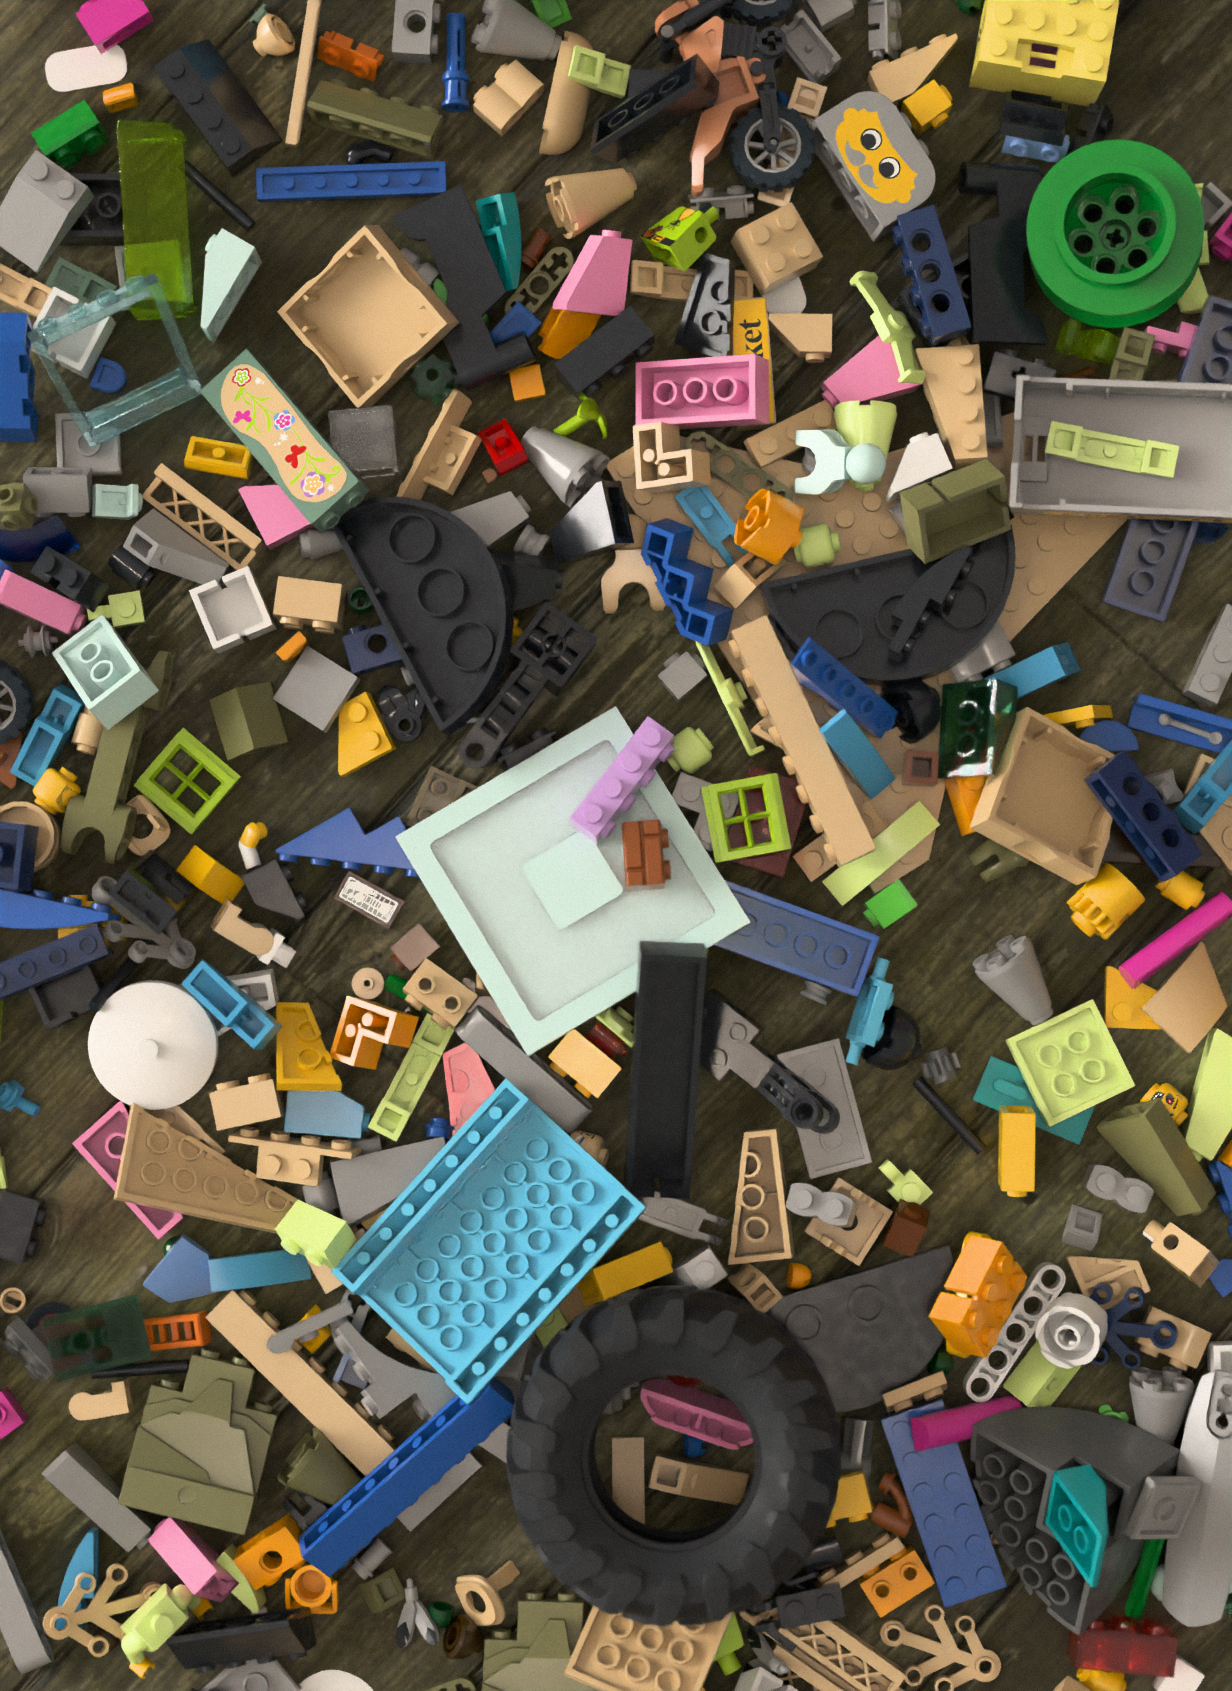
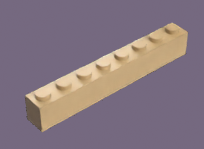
M767 615L732 630L730 633L731 640L727 642L734 659L740 657L745 667L744 670H741L743 679L748 688L754 687L759 697L755 699L757 709L762 717H768L772 725L768 731L775 746L780 744L786 755L782 758L783 764L788 774H795L799 783V786L795 787L802 804L808 803L813 815L809 816L815 832L817 834L822 832L827 844L823 845V849L829 862H836L839 868L874 852L876 847L832 753L819 731L820 728Z
M243 1288L241 1291L239 1289L232 1290L205 1318L320 1430L338 1450L367 1476L398 1448L392 1441L395 1438L394 1435L383 1424L377 1427L369 1419L371 1415L363 1404L359 1401L354 1404L346 1396L349 1392L340 1381L339 1383L334 1380L331 1381L323 1373L326 1370L325 1367L315 1357L312 1356L309 1359L302 1353L300 1349L303 1346L297 1339L294 1340L291 1349L286 1352L282 1351V1353L274 1354L269 1351L266 1345L268 1337L280 1331L277 1328L280 1323L268 1311L263 1314L254 1305L257 1300L246 1289Z

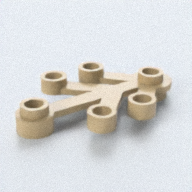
M115 1563L108 1567L107 1577L88 1607L75 1611L84 1594L92 1592L96 1587L95 1578L88 1572H82L75 1578V1586L63 1605L55 1606L47 1611L43 1618V1629L52 1639L61 1640L69 1636L86 1646L93 1656L102 1657L109 1650L108 1641L100 1635L92 1636L77 1625L91 1621L119 1638L121 1642L126 1635L120 1628L122 1624L109 1616L140 1608L150 1598V1595L162 1585L151 1581L143 1585L138 1594L107 1602L116 1586L123 1584L128 1577L127 1569L123 1565ZM118 1568L122 1569V1576L117 1580L112 1579V1572ZM89 1577L91 1580L90 1585L87 1588H81V1580ZM59 1618H64V1627L56 1629L54 1626L55 1621ZM103 1641V1648L97 1652L93 1651L94 1643Z
M937 1603L928 1604L925 1607L924 1615L926 1620L933 1625L941 1642L906 1631L903 1623L895 1618L886 1619L880 1625L879 1634L886 1645L895 1647L902 1643L936 1655L918 1665H908L904 1669L906 1673L905 1681L910 1686L920 1685L925 1676L954 1662L966 1667L950 1676H938L934 1681L935 1691H940L938 1685L941 1681H948L950 1687L947 1691H954L955 1687L974 1678L981 1682H989L994 1680L1000 1673L1001 1662L998 1655L990 1649L983 1648L974 1630L975 1622L969 1614L963 1613L958 1615L955 1619V1627L960 1634L965 1636L971 1653L958 1649L944 1620V1610ZM933 1608L940 1610V1615L936 1619H931L928 1616L929 1611ZM963 1619H968L971 1622L970 1627L966 1630L959 1627V1623ZM892 1628L899 1630V1636L896 1639H890L887 1636L888 1631ZM982 1661H989L991 1667L987 1671H981L979 1669L980 1663ZM911 1670H916L919 1672V1677L914 1681L909 1680L907 1677L908 1673Z

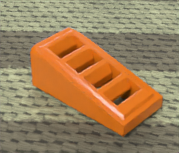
M194 1311L141 1319L140 1328L144 1352L204 1346L212 1341L210 1322L205 1318L209 1314L208 1311ZM180 1322L184 1323L185 1339H182ZM169 1323H170L171 1334H172V1340H171V1341H169L168 1331H167V1324H169ZM153 1325H158L160 1342L157 1343L155 1342Z

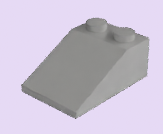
M35 150L16 176L0 206V247L38 273L94 198V195L88 186Z

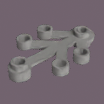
M109 876L100 877L92 887L93 900L99 904H110L134 924H124L117 920L109 921L103 928V935L107 940L118 942L123 936L153 940L159 945H147L143 941H135L128 949V955L137 963L144 962L147 957L167 959L171 965L181 969L189 968L194 963L195 947L187 939L181 938L177 926L178 918L165 929L167 936L163 932L158 935L108 894L117 881Z

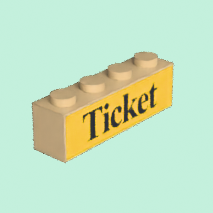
M766 297L734 299L732 356L756 354L769 360V424L737 426V431L767 429L776 424Z

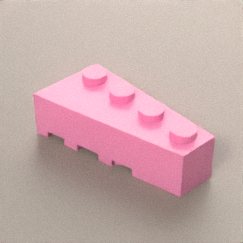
M121 1100L72 1143L114 1191L116 1189L129 1119V1112ZM125 1202L160 1241L184 1220L183 1215L180 1213Z

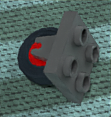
M58 1302L44 1303L31 1312L25 1323L19 1316L12 1321L1 1335V1338L4 1340L2 1345L12 1357L18 1356L25 1363L23 1368L34 1381L39 1379L44 1384L55 1374L51 1360L72 1354L79 1345L82 1336L81 1331L46 1340L44 1328L76 1320L79 1317L66 1304Z

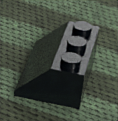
M630 305L555 363L557 379L579 401L585 396L589 399L603 388L601 384L608 378L616 379L628 369L626 364L637 357L640 360L653 350L652 345L655 343L654 334Z

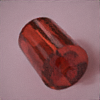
M598 1021L585 1037L611 1060L618 1053L624 1056L628 1052L623 1048L626 1043L601 1021Z

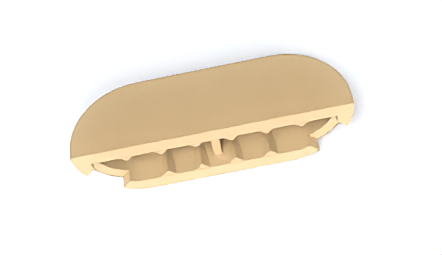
M565 31L564 40L561 41L542 128L544 132L539 153L558 155L567 152L579 141L584 128L592 88L570 79L568 74L574 46L578 45L593 50V47L584 37L570 31Z

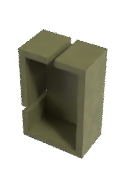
M987 459L933 479L932 486L923 483L900 492L907 546L925 564L949 555L965 546L969 547L1011 530L1009 509L1005 503L1007 501L1005 476Z

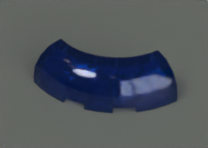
M57 515L41 523L34 524L32 528H20L16 531L0 530V559L7 562H37L46 546L62 555H66L81 546L64 521Z

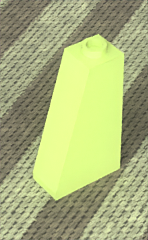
M1211 1028L1208 1033L1187 1109L1189 1116L1184 1120L1181 1131L1182 1136L1198 1162L1202 1158L1212 1161L1232 1129V1037L1218 1028Z

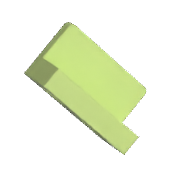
M1038 1340L1003 1384L1006 1390L1029 1408L1050 1407L1081 1367L1079 1365L1074 1366V1368H1062L1054 1365L1043 1356Z

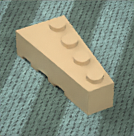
M979 344L915 349L919 369L925 370L926 373L922 384L923 391L930 404L936 427L939 429L944 449L953 468L952 471L959 470L984 459L988 460Z
M779 1127L753 1129L744 1132L728 1265L792 1258L795 1254L790 1212L785 1206L788 1195Z

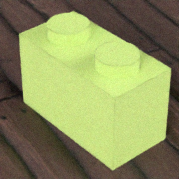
M300 1200L295 1202L275 1228L282 1240L281 1246L287 1252L293 1255L297 1253L302 1254L314 1265L321 1266L323 1264L332 1269L336 1268L357 1240L347 1221Z

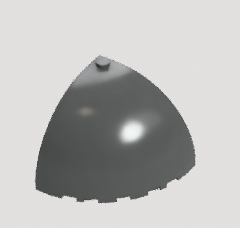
M1025 1407L986 1417L973 1424L971 1436V1461L975 1462L977 1475L973 1479L974 1489H978L979 1496L983 1502L980 1510L988 1531H994L1001 1545L998 1548L1000 1555L1011 1571L1016 1569L1020 1574L1022 1581L1026 1585L1024 1587L1030 1595L1035 1592L1049 1606L1046 1610L1049 1614L1071 1631L1080 1635L1109 1606L1137 1566L1145 1539H1130L1124 1533L1147 1477L1174 1476L1180 1450L1134 1425L1085 1410L1063 1407ZM1089 1464L1105 1483L1108 1531L1098 1586L1093 1588L1090 1587L1045 1524L1054 1471Z

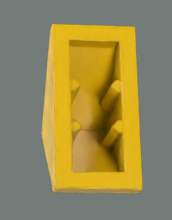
M196 845L193 846L176 870L197 888L223 904L226 898L233 901L245 885L241 877Z

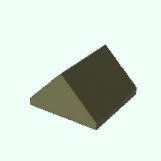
M271 682L237 687L209 700L227 761L289 743L277 702L273 699L275 695Z

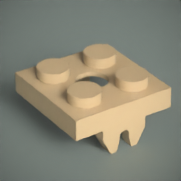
M837 1177L829 1192L841 1193L858 1204L855 1214L858 1220L856 1227L847 1231L841 1227L828 1224L820 1218H814L810 1220L804 1232L860 1266L893 1211Z

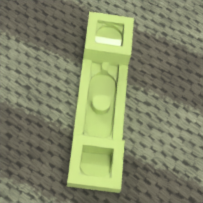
M1051 421L1044 453L1113 470L1173 478L1179 446L1152 440L1143 441L1083 429L1081 426Z
M919 800L872 840L876 847L874 852L839 867L822 882L843 906L941 824Z
M428 1013L417 1031L412 1045L387 1093L368 1125V1128L395 1142L399 1139L442 1057V1053H444L454 1033V1029L450 1026L445 1030L430 1019L432 1015Z

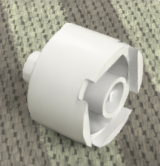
M1065 1292L1057 1297L1047 1307L1036 1326V1340L1038 1339L1043 1356L1054 1365L1062 1368H1074V1366L1085 1365L1091 1362L1107 1335V1313L1094 1300L1081 1294Z

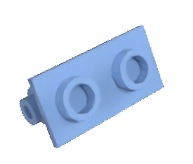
M1065 134L1062 146L1005 135L1001 153L1058 163L1066 156L1070 143L1069 135Z

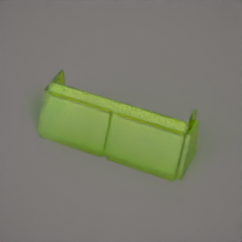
M117 120L129 310L136 320L187 317V312L197 311V308L193 303L183 145L186 137L182 130L174 129L172 123Z

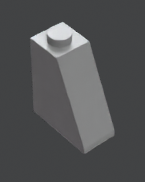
M707 1242L671 1266L672 1273L655 1280L659 1286H697L700 1290H707L728 1274Z

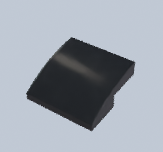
M1006 91L1000 134L1062 146L1065 137L1068 103Z

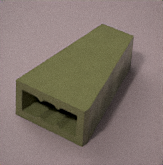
M1156 1098L1110 1110L1096 1128L1177 1216L1186 1214L1195 1216L1207 1210L1209 1207L1208 1203L1215 1196L1216 1191L1162 1100Z

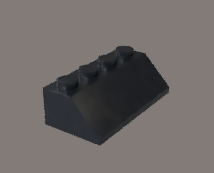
M209 39L180 47L153 66L162 83L231 177L238 174L283 141Z
M695 54L595 120L590 150L594 155L615 164L623 158H632L639 152L640 147L649 141L651 143L658 141L664 136L666 130L672 126L684 124L689 120L692 113L698 109H707L713 105L719 94L720 82L701 57Z
M306 1606L190 1623L173 1633L166 1640L167 1645L184 1669L197 1668L198 1673L214 1670L216 1665L226 1663L227 1668H236L246 1665L247 1660L257 1659L258 1664L269 1663L277 1660L276 1656L287 1655L289 1660L307 1656V1651L317 1645L311 1609Z

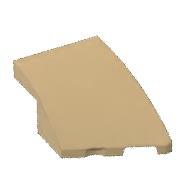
M1199 941L1180 962L1181 964L1141 1008L1146 1015L1187 1053H1190L1199 1044L1227 1008L1209 955L1202 941Z

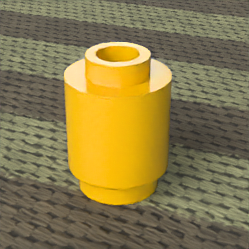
M1185 871L1162 883L1158 879L1155 885L1156 888L1161 890V895L1185 910L1190 906L1196 908L1205 895V892L1201 890L1204 883Z

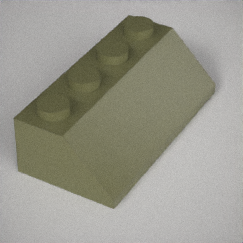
M331 79L330 82L321 80L309 99L307 108L314 125L364 140H374L394 149L434 159L444 126L443 116L439 115V111L434 108L421 106L418 109L408 106L409 103L406 100L398 97H391L390 100L378 97L379 94L367 88H361L360 91L348 88L349 85L337 79Z

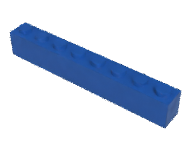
M494 1377L470 1405H467L456 1395L298 1537L302 1558L328 1577L338 1569L343 1568L352 1556L361 1548L368 1546L372 1539L385 1527L390 1526L399 1514L408 1506L415 1504L427 1489L437 1484L445 1473L454 1465L461 1463L473 1448L489 1437L492 1431L512 1417L515 1404L512 1390Z

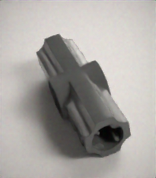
M845 1416L842 1447L840 1450L841 1475L865 1470L867 1482H869L872 1455L869 1453L873 1419Z

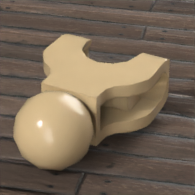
M628 514L634 543L615 550V562L607 569L601 579L603 609L606 614H613L617 611L619 591L624 585L633 582L641 584L647 589L650 606L653 610L663 611L665 602L655 584L658 580L651 566H646L641 555L647 522L638 515Z

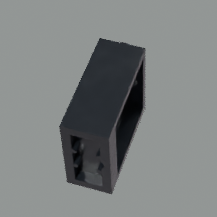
M149 850L125 871L108 894L159 935L182 914L200 889L152 850ZM171 873L173 875V879H169L167 877V874Z

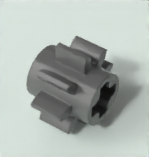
M947 1046L924 1054L926 1062L920 1064L924 1078L932 1077L934 1084H938L957 1077L955 1069L961 1067L957 1052L949 1054Z

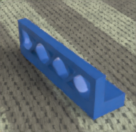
M1141 693L1133 699L1126 727L1215 754H1220L1232 740L1231 719ZM1166 713L1170 715L1171 719L1209 733L1219 732L1222 735V741L1214 745L1205 737L1172 725L1163 726L1159 723V716Z

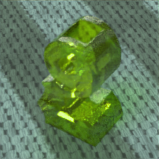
M1072 318L1062 324L1055 349L1056 352L1064 355L1074 354L1080 359H1088L1098 364H1113L1120 341L1119 337L1102 329L1081 330L1082 323Z

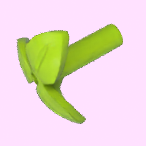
M585 396L582 398L584 401L580 404L577 415L553 430L555 433L566 437L589 421H595L602 431L603 439L607 438V421L604 414L598 409V404L592 397L588 399Z

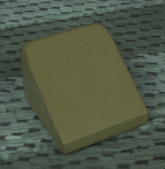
M394 1567L359 1584L372 1613L382 1612L405 1598L404 1588Z

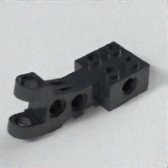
M546 601L510 649L507 662L517 669L462 741L459 747L461 761L471 768L489 766L544 688L558 697L594 649L598 638ZM477 743L481 744L485 750L483 758L479 761H475L470 754L472 746Z
M716 989L709 990L704 996L699 1064L720 1081L726 1079L733 1070L780 1110L781 1115L796 1127L811 1129L821 1134L833 1132L840 1121V1114L836 1106L756 1042V1039L765 1029L762 1025ZM823 1108H825L830 1115L829 1121L824 1126H818L823 1119Z

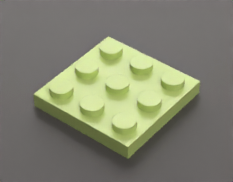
M1093 999L1005 1040L1047 1128L1135 1086Z

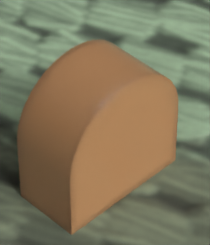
M492 468L482 472L488 484L497 478V473Z

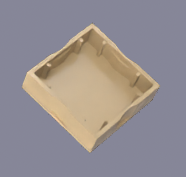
M364 225L333 256L328 266L319 275L306 282L277 311L305 346L310 348L322 360L330 376L358 409L374 405L459 323L379 225Z
M1028 707L1008 717L970 829L1075 885L1097 877L1110 838V827L1113 818L1084 779L1115 755L1096 744H1091L1077 738L1065 727Z

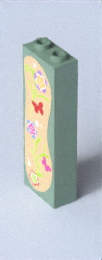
M247 348L200 390L202 395L309 523L321 533L336 526L340 521V517L350 508L359 505L363 501L364 495L370 491L260 360Z

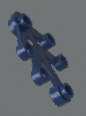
M1098 1283L1089 1298L1098 1305L1107 1304L1113 1296V1289L1108 1283ZM1137 1286L1130 1287L1124 1298L1106 1312L1108 1330L1105 1341L1121 1357L1122 1364L1128 1369L1138 1368L1142 1362L1143 1355L1139 1349L1129 1347L1118 1334L1151 1338L1153 1344L1160 1349L1171 1348L1178 1338L1176 1325L1168 1320H1161L1155 1325L1119 1320L1131 1309L1142 1306L1145 1300V1292ZM1097 1290H1105L1108 1297H1100ZM1129 1294H1137L1140 1297V1301H1132ZM1166 1328L1170 1330L1171 1335L1164 1336L1160 1329ZM1102 1344L1099 1349L1104 1352L1105 1358L1095 1356L1092 1360L1094 1364L1104 1365L1107 1363L1111 1351L1106 1344ZM1132 1354L1136 1356L1137 1362H1130L1127 1359V1355Z

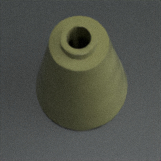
M314 1427L312 1428L314 1435L308 1432L304 1434L287 1455L284 1461L289 1466L285 1472L281 1469L279 1470L277 1480L289 1488L333 1506L356 1486L362 1478L326 1436Z

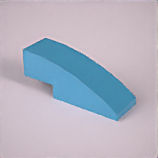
M63 684L53 688L41 715L35 719L10 773L35 787L44 772L53 766L76 726L79 713H83L84 706H86L77 692Z
M844 709L819 729L838 761L847 769L856 785L871 800L895 780V777L879 753Z
M1232 740L1172 810L1176 814L1177 820L1193 834L1206 825L1220 805L1232 794Z
M201 960L182 983L226 1027L232 1028L253 1049L263 1050L282 1028V1025L263 1007L205 960Z
M285 1249L216 1257L208 1260L211 1292L312 1279L311 1267L304 1255L299 1253L293 1255Z
M99 1527L91 1528L76 1549L61 1586L58 1606L63 1605L75 1586V1578L82 1572H88L95 1578L96 1587L92 1592L84 1594L75 1611L87 1608V1598H93L99 1589ZM83 1578L80 1582V1587L87 1588L91 1583L90 1578ZM57 1619L56 1629L63 1628L65 1619ZM87 1622L79 1624L77 1626L84 1629L87 1625Z

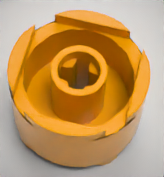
M763 488L758 490L745 505L744 509L749 512L745 520L738 519L734 532V542L736 545L777 565L790 547H797L801 541L803 532L799 528L805 509L785 497Z

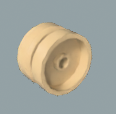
M13 801L0 806V822L39 827L34 872L47 868L57 858L61 848L62 831L57 819L42 807L30 802Z

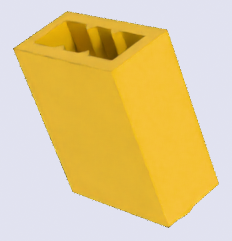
M999 1105L998 1183L1001 1191H1007V1196L1025 1197L1027 1192H1034L1036 1114L1032 1106Z
M658 1242L592 1268L577 1285L584 1305L589 1306L607 1300L672 1273V1257L669 1250L663 1247L662 1242Z

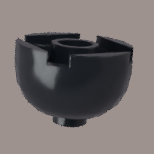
M913 680L887 685L882 689V691H885V694L881 698L899 712L891 728L898 727L903 733L899 738L909 744H913L926 738L934 731L941 717V698L935 688L930 687L921 680Z
M891 1005L889 1010H885L883 1016L884 1031L881 1039L875 1042L874 1047L866 1045L861 1052L862 1059L866 1060L865 1062L887 1071L897 1070L907 1065L911 1060H915L922 1047L920 1043V1029L914 1017L905 1010Z

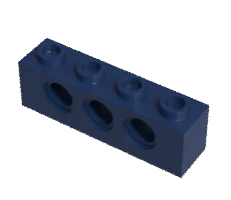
M931 205L897 215L895 226L891 228L896 246H902L905 257H901V264L905 276L910 275L914 287L910 288V293L914 306L920 305L923 317L919 318L924 337L929 336L931 344L968 334L972 326L935 206ZM916 239H922L927 242L929 249L919 252L914 249L912 242ZM931 269L937 273L938 280L927 282L923 279L921 272ZM934 300L944 301L947 305V311L943 313L935 312L931 307V302Z
M382 620L378 621L379 626L367 629L366 625L357 626L348 630L349 635L342 636L353 675L359 676L403 663ZM375 637H383L387 641L386 648L380 653L370 650V642Z
M1125 750L1109 758L1084 779L1161 883L1177 876L1202 855L1195 839L1184 830L1178 822L1176 814L1165 805L1159 797L1155 786L1146 780L1138 769L1136 761L1128 756ZM1123 784L1127 787L1128 794L1124 791ZM1142 810L1146 812L1148 820L1144 817ZM1162 836L1166 839L1167 845L1163 842Z
M94 924L1 962L0 1001L115 955L109 940L103 935V925Z

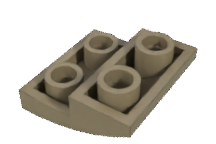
M430 766L404 824L412 827L478 787Z

